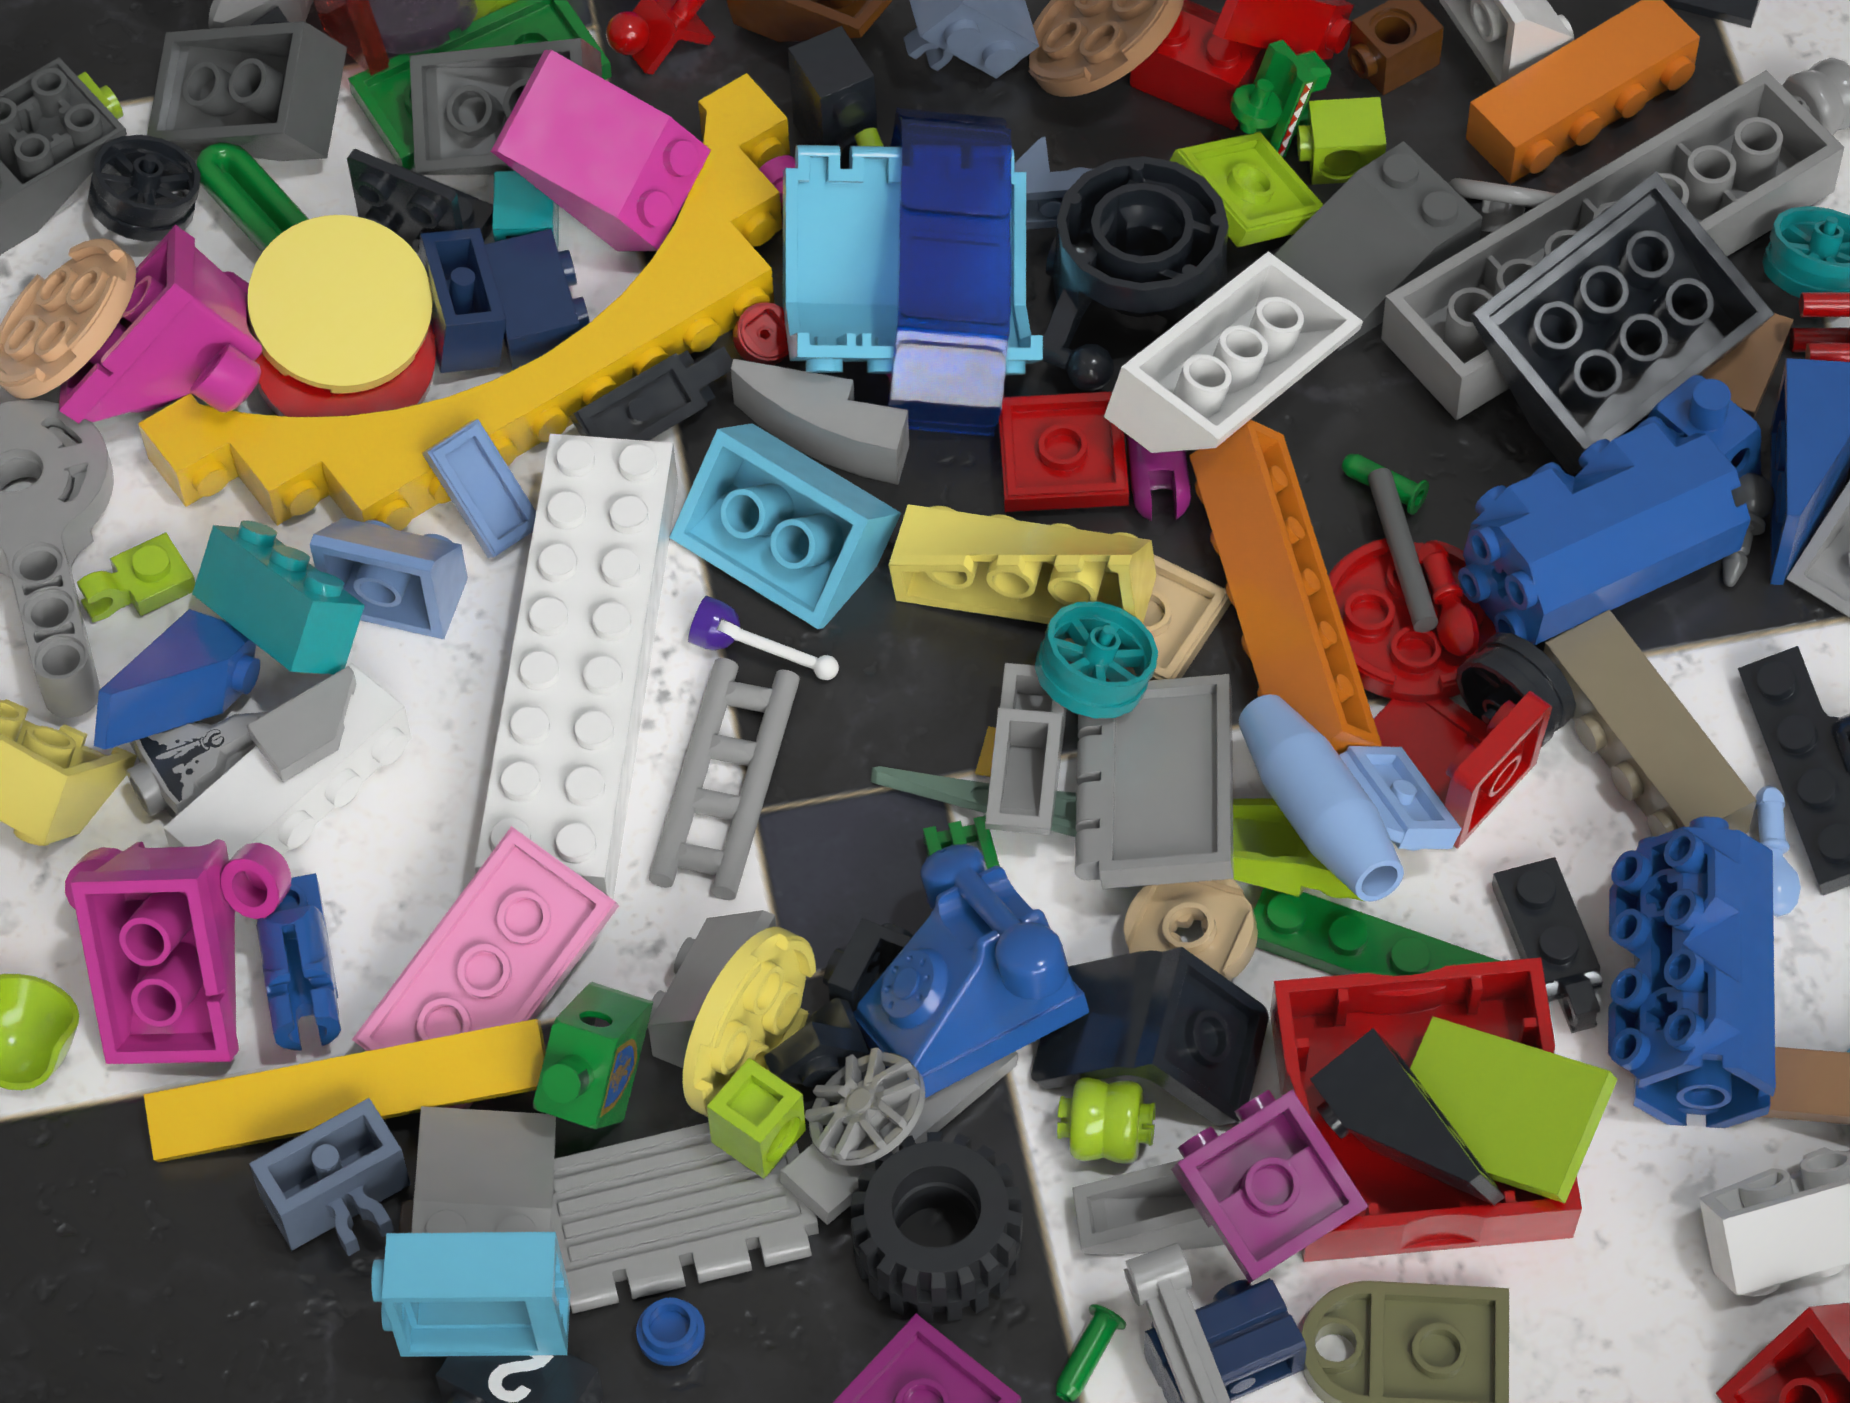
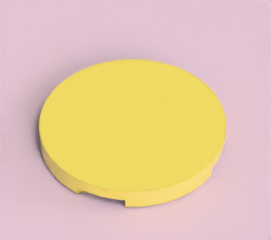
M327 215L305 220L290 227L265 248L258 258L250 277L247 309L253 337L261 343L263 355L284 376L290 375L308 385L330 389V393L343 394L366 391L378 387L398 376L413 362L429 330L433 299L426 269L419 256L403 238L387 227L365 218L350 215Z
M781 927L766 928L747 940L730 958L716 978L697 1015L684 1059L683 1092L687 1104L694 1111L708 1117L707 1105L748 1058H751L769 1071L764 1056L804 1027L809 1015L808 1011L800 1008L806 976L811 978L816 972V963L813 950L808 941L803 937Z

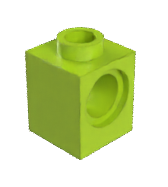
M1380 97L1309 101L1307 125H1299L1297 127V153L1299 161H1309L1312 185L1346 183L1359 169L1386 153V136Z
M751 1058L745 1061L707 1105L711 1142L763 1179L806 1131L803 1094Z

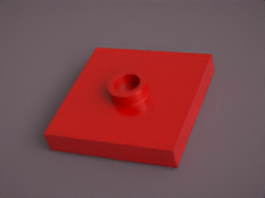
M1112 392L998 398L1005 512L1129 505L1124 432L1104 417Z

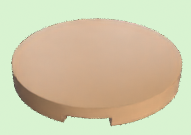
M103 238L93 239L70 248L68 255L72 259L53 271L46 279L37 274L8 310L0 324V386L12 396L19 399L35 398L60 386L96 354L119 323L134 290L136 266L132 257L113 241Z

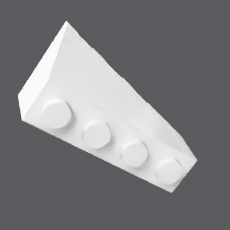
M1823 1147L1803 1155L1800 1170L1789 1174L1785 1170L1771 1168L1699 1198L1713 1273L1737 1296L1767 1295L1779 1289L1780 1283L1804 1276L1812 1278L1829 1277L1838 1274L1844 1269V1265L1850 1263V1150L1833 1151Z

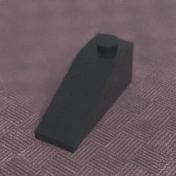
M1374 1028L1310 1078L1325 1099L1324 1102L1316 1107L1318 1112L1341 1139L1351 1133L1370 1151L1492 1205H1496L1505 1197L1399 1052Z

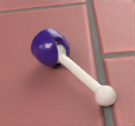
M705 596L702 599L690 627L688 642L704 649L721 650L730 646L734 641H739L811 668L816 676L822 680L833 679L839 671L837 660L830 655H823L817 658L741 629L739 616L736 611L725 602L709 596Z

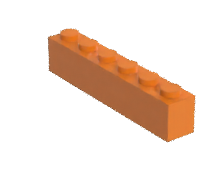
M1250 419L1216 448L1198 449L1189 456L1197 479L1195 490L1205 506L1212 529L1210 534L1211 543L1220 556L1227 578L1226 593L1236 608L1243 631L1241 638L1242 646L1252 661L1259 684L1258 697L1268 694L1281 697L1328 739L1338 755L1347 751L1349 746L1382 747L1284 435Z

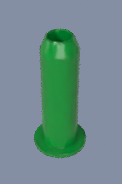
M1348 454L1341 466L1348 477L1370 487L1367 479L1368 475L1376 469L1386 468L1360 454ZM1391 470L1401 503L1407 505V512L1409 514H1415L1426 499L1429 482L1422 480L1416 483Z
M1092 1304L1088 1309L1092 1318L1056 1382V1395L1064 1401L1073 1402L1081 1396L1116 1329L1124 1330L1127 1325L1123 1318L1108 1308Z

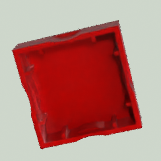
M1541 957L1450 965L1426 973L1403 976L1359 973L1274 981L1270 1018L1281 1096L1293 1089L1369 1206L1302 1250L1303 1262L1570 1239L1574 1237L1582 1211L1577 1177L1566 1203L1493 1180L1505 1197L1496 1205H1492L1370 1151L1351 1133L1341 1139L1318 1112L1316 1107L1324 1102L1325 1099L1310 1080L1311 1077L1372 1028L1397 1050L1407 1065L1411 1067L1433 1016L1554 1053L1555 1039Z

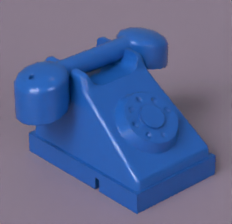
M968 844L951 845L927 857L921 867L920 877L928 904L933 911L859 1001L857 1010L853 1012L865 1043L870 1049L879 1048L882 1052L901 1055L915 1066L924 1081L925 1098L1089 1013L1085 994L1072 980L1060 938L1051 930L1043 911L1040 909L1033 910L1010 883L1002 867L996 865L987 869L981 851L977 847Z

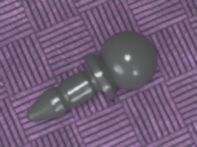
M1747 473L1739 478L1741 486L1731 490L1735 506L1738 507L1746 503L1751 520L1741 550L1722 558L1723 582L1728 587H1733L1746 569L1748 562L1746 556L1750 553L1753 536L1764 533L1766 523L1763 519L1771 512L1774 506V489L1770 482L1759 474Z

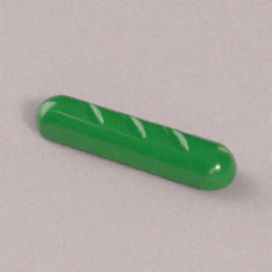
M215 143L203 149L196 159V165L201 173L200 184L262 253L282 232L302 221L309 220L279 185L241 146L231 143Z

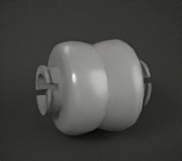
M1836 58L1821 60L1809 70L1790 75L1782 86L1832 135L1838 130L1850 128V66L1846 62Z

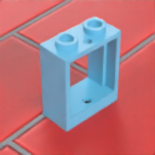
M556 1232L386 1233L385 1259H375L372 1266V1297L374 1302H382L381 1317L383 1330L393 1331L401 1357L567 1355L571 1291Z

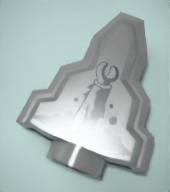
M269 712L234 714L213 725L196 721L129 742L138 757L139 764L127 769L126 773L136 796L147 814L153 816L166 809L174 819L256 746L249 736L247 725Z

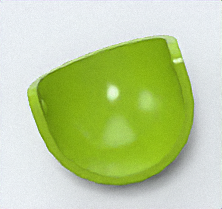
M0 974V1087L22 1091L35 1088L44 1083L61 1066L72 1045L79 1023L77 1005L62 988L47 980L24 974Z

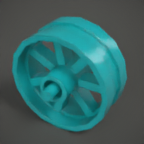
M1814 206L1794 207L1780 213L1773 223L1770 233L1771 241L1765 250L1762 260L1764 273L1779 288L1799 298L1801 292H1850V215L1833 209Z
M1098 601L1076 602L1061 608L1050 620L1045 632V638L1037 651L1034 669L1041 687L1055 702L1071 712L1094 719L1117 718L1133 711L1143 699L1148 681L1152 678L1156 669L1158 649L1151 632L1138 618L1125 610ZM1067 638H1071L1074 641V643L1064 640ZM1124 667H1133L1136 676L1130 673Z

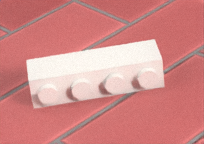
M351 662L347 666L354 672L356 688L354 695L351 694L344 719L345 728L339 750L283 782L258 747L255 746L163 827L169 847L202 846L213 842L215 839H220L226 843L230 860L240 848L250 843L257 842L269 845L281 855L288 849H295L301 846L310 837L315 825L335 807H342L348 804L356 796L362 783L382 765L388 766L402 755L408 742L412 739L405 706Z

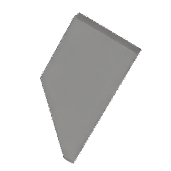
M349 666L247 725L250 738L283 782L339 750L345 728L344 719L351 694L354 695L356 688L355 675Z

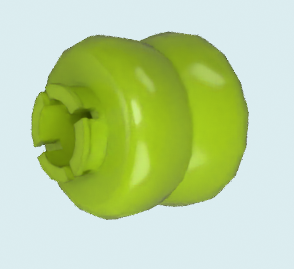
M1081 1078L1075 1083L1072 1098L1060 1097L1058 1118H1061V1121L1057 1122V1138H1069L1070 1154L1078 1160L1093 1161L1106 1158L1116 1163L1131 1164L1138 1158L1140 1144L1153 1145L1155 1130L1153 1120H1155L1156 1105L1155 1103H1143V1089L1134 1081H1117L1108 1084L1094 1078Z

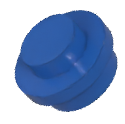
M677 1298L660 1299L647 1307L638 1320L636 1327L638 1345L642 1353L654 1363L664 1366H676L686 1363L698 1354L704 1344V1320L700 1312L692 1304Z

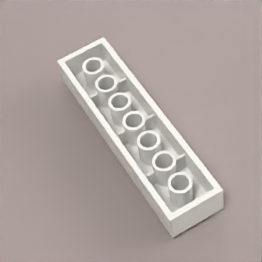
M550 434L475 860V873L478 872L512 826L611 899L614 898L678 489L673 443Z

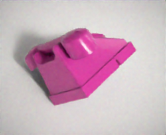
M175 225L136 268V281L131 299L109 338L78 372L60 385L59 411L78 424L83 419L97 422L129 412L152 411L188 394H194L219 412L227 413L237 408L248 398L261 376L260 365L255 360L262 354L263 348L261 343L252 336L248 320L249 283L234 272H222L195 247V238Z
M215 839L206 845L194 847L145 848L143 842H136L124 851L106 847L91 850L70 870L65 880V895L69 904L76 910L106 1064L232 1061L239 1051L236 1034L235 911L253 919L266 918L276 910L286 897L291 887V872L285 858L277 850L262 843H250L240 848L229 860L226 843L220 839Z

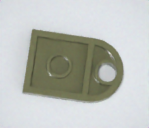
M1358 1281L1339 1286L1328 1292L1313 1306L1305 1320L1302 1336L1305 1340L1307 1351L1303 1374L1312 1391L1324 1403H1509V1288ZM1340 1335L1351 1342L1354 1347V1353L1344 1361H1329L1318 1353L1315 1345L1324 1336Z

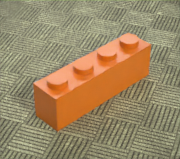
M1641 0L1471 101L1466 140L1509 184L1514 183L1530 172L1532 174L1539 173L1547 168L1558 155L1575 145L1582 146L1592 141L1606 126L1621 117L1629 118L1634 116L1649 100L1668 89L1676 90L1682 87L1695 71L1700 36L1663 0Z

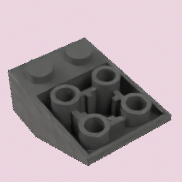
M60 57L0 92V255L38 233L93 172L95 155L104 144L127 135L126 128Z

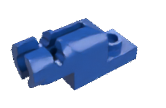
M313 873L291 878V887L286 897L273 913L266 918L257 919L256 925L273 1035L279 1046L294 1051H302L298 1020L301 1017L315 1016L322 1046L331 1043L341 1032L337 998L339 997L317 875Z

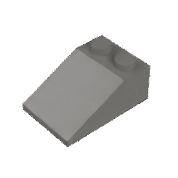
M421 1106L411 1233L551 1232L556 1117L541 1113Z

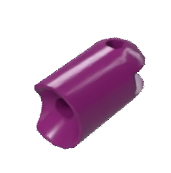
M1125 434L1135 508L1143 518L1151 522V490L1159 488L1172 490L1174 515L1177 520L1185 513L1191 499L1186 450L1151 453L1129 435Z

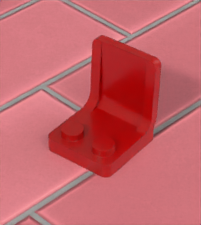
M1529 691L1517 704L1511 700L1505 702L1487 725L1448 697L1424 702H1407L1392 699L1377 714L1374 722L1382 747L1403 748L1462 828L1453 845L1458 849L1537 764L1552 706L1534 692Z

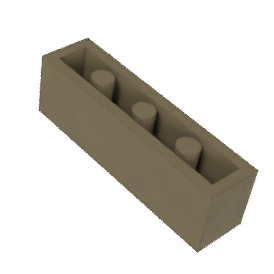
M1610 609L1545 642L1544 653L1561 670L1572 688L1576 702L1575 713L1572 719L1580 741L1591 753L1598 752L1610 768L1611 777L1618 792L1626 800H1634L1647 817L1648 827L1653 837L1680 827H1689V823L1692 820L1703 816L1722 818L1728 822L1730 830H1740L1745 834L1749 832L1757 802L1756 798Z

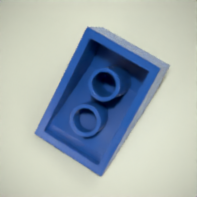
M1786 358L1770 427V484L1775 493L1774 506L1770 512V584H1784L1787 576L1845 485L1850 467V362Z

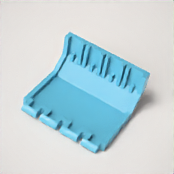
M796 145L795 168H785L783 170V311L790 361H806V372L840 373L843 372V362H867V373L877 374L904 373V362L928 363L929 374H964L965 363H989V374L1023 375L1025 374V364L1042 361L1043 335H1031L1026 308V172H1014V150L970 148L969 171H961L960 148L911 147L909 170H901L900 147L850 146L849 169H840L839 146Z

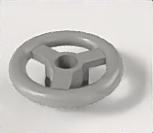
M1454 178L1449 182V185L1460 196L1482 200L1480 215L1483 217L1481 231L1494 232L1523 215L1525 207L1535 208L1558 194L1463 178Z

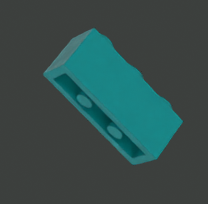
M241 521L239 527L213 525L192 595L290 672L334 675L344 669L365 605L343 589L344 582L340 578L321 572L309 563L310 556L280 542L276 538L277 531L273 528L254 521Z

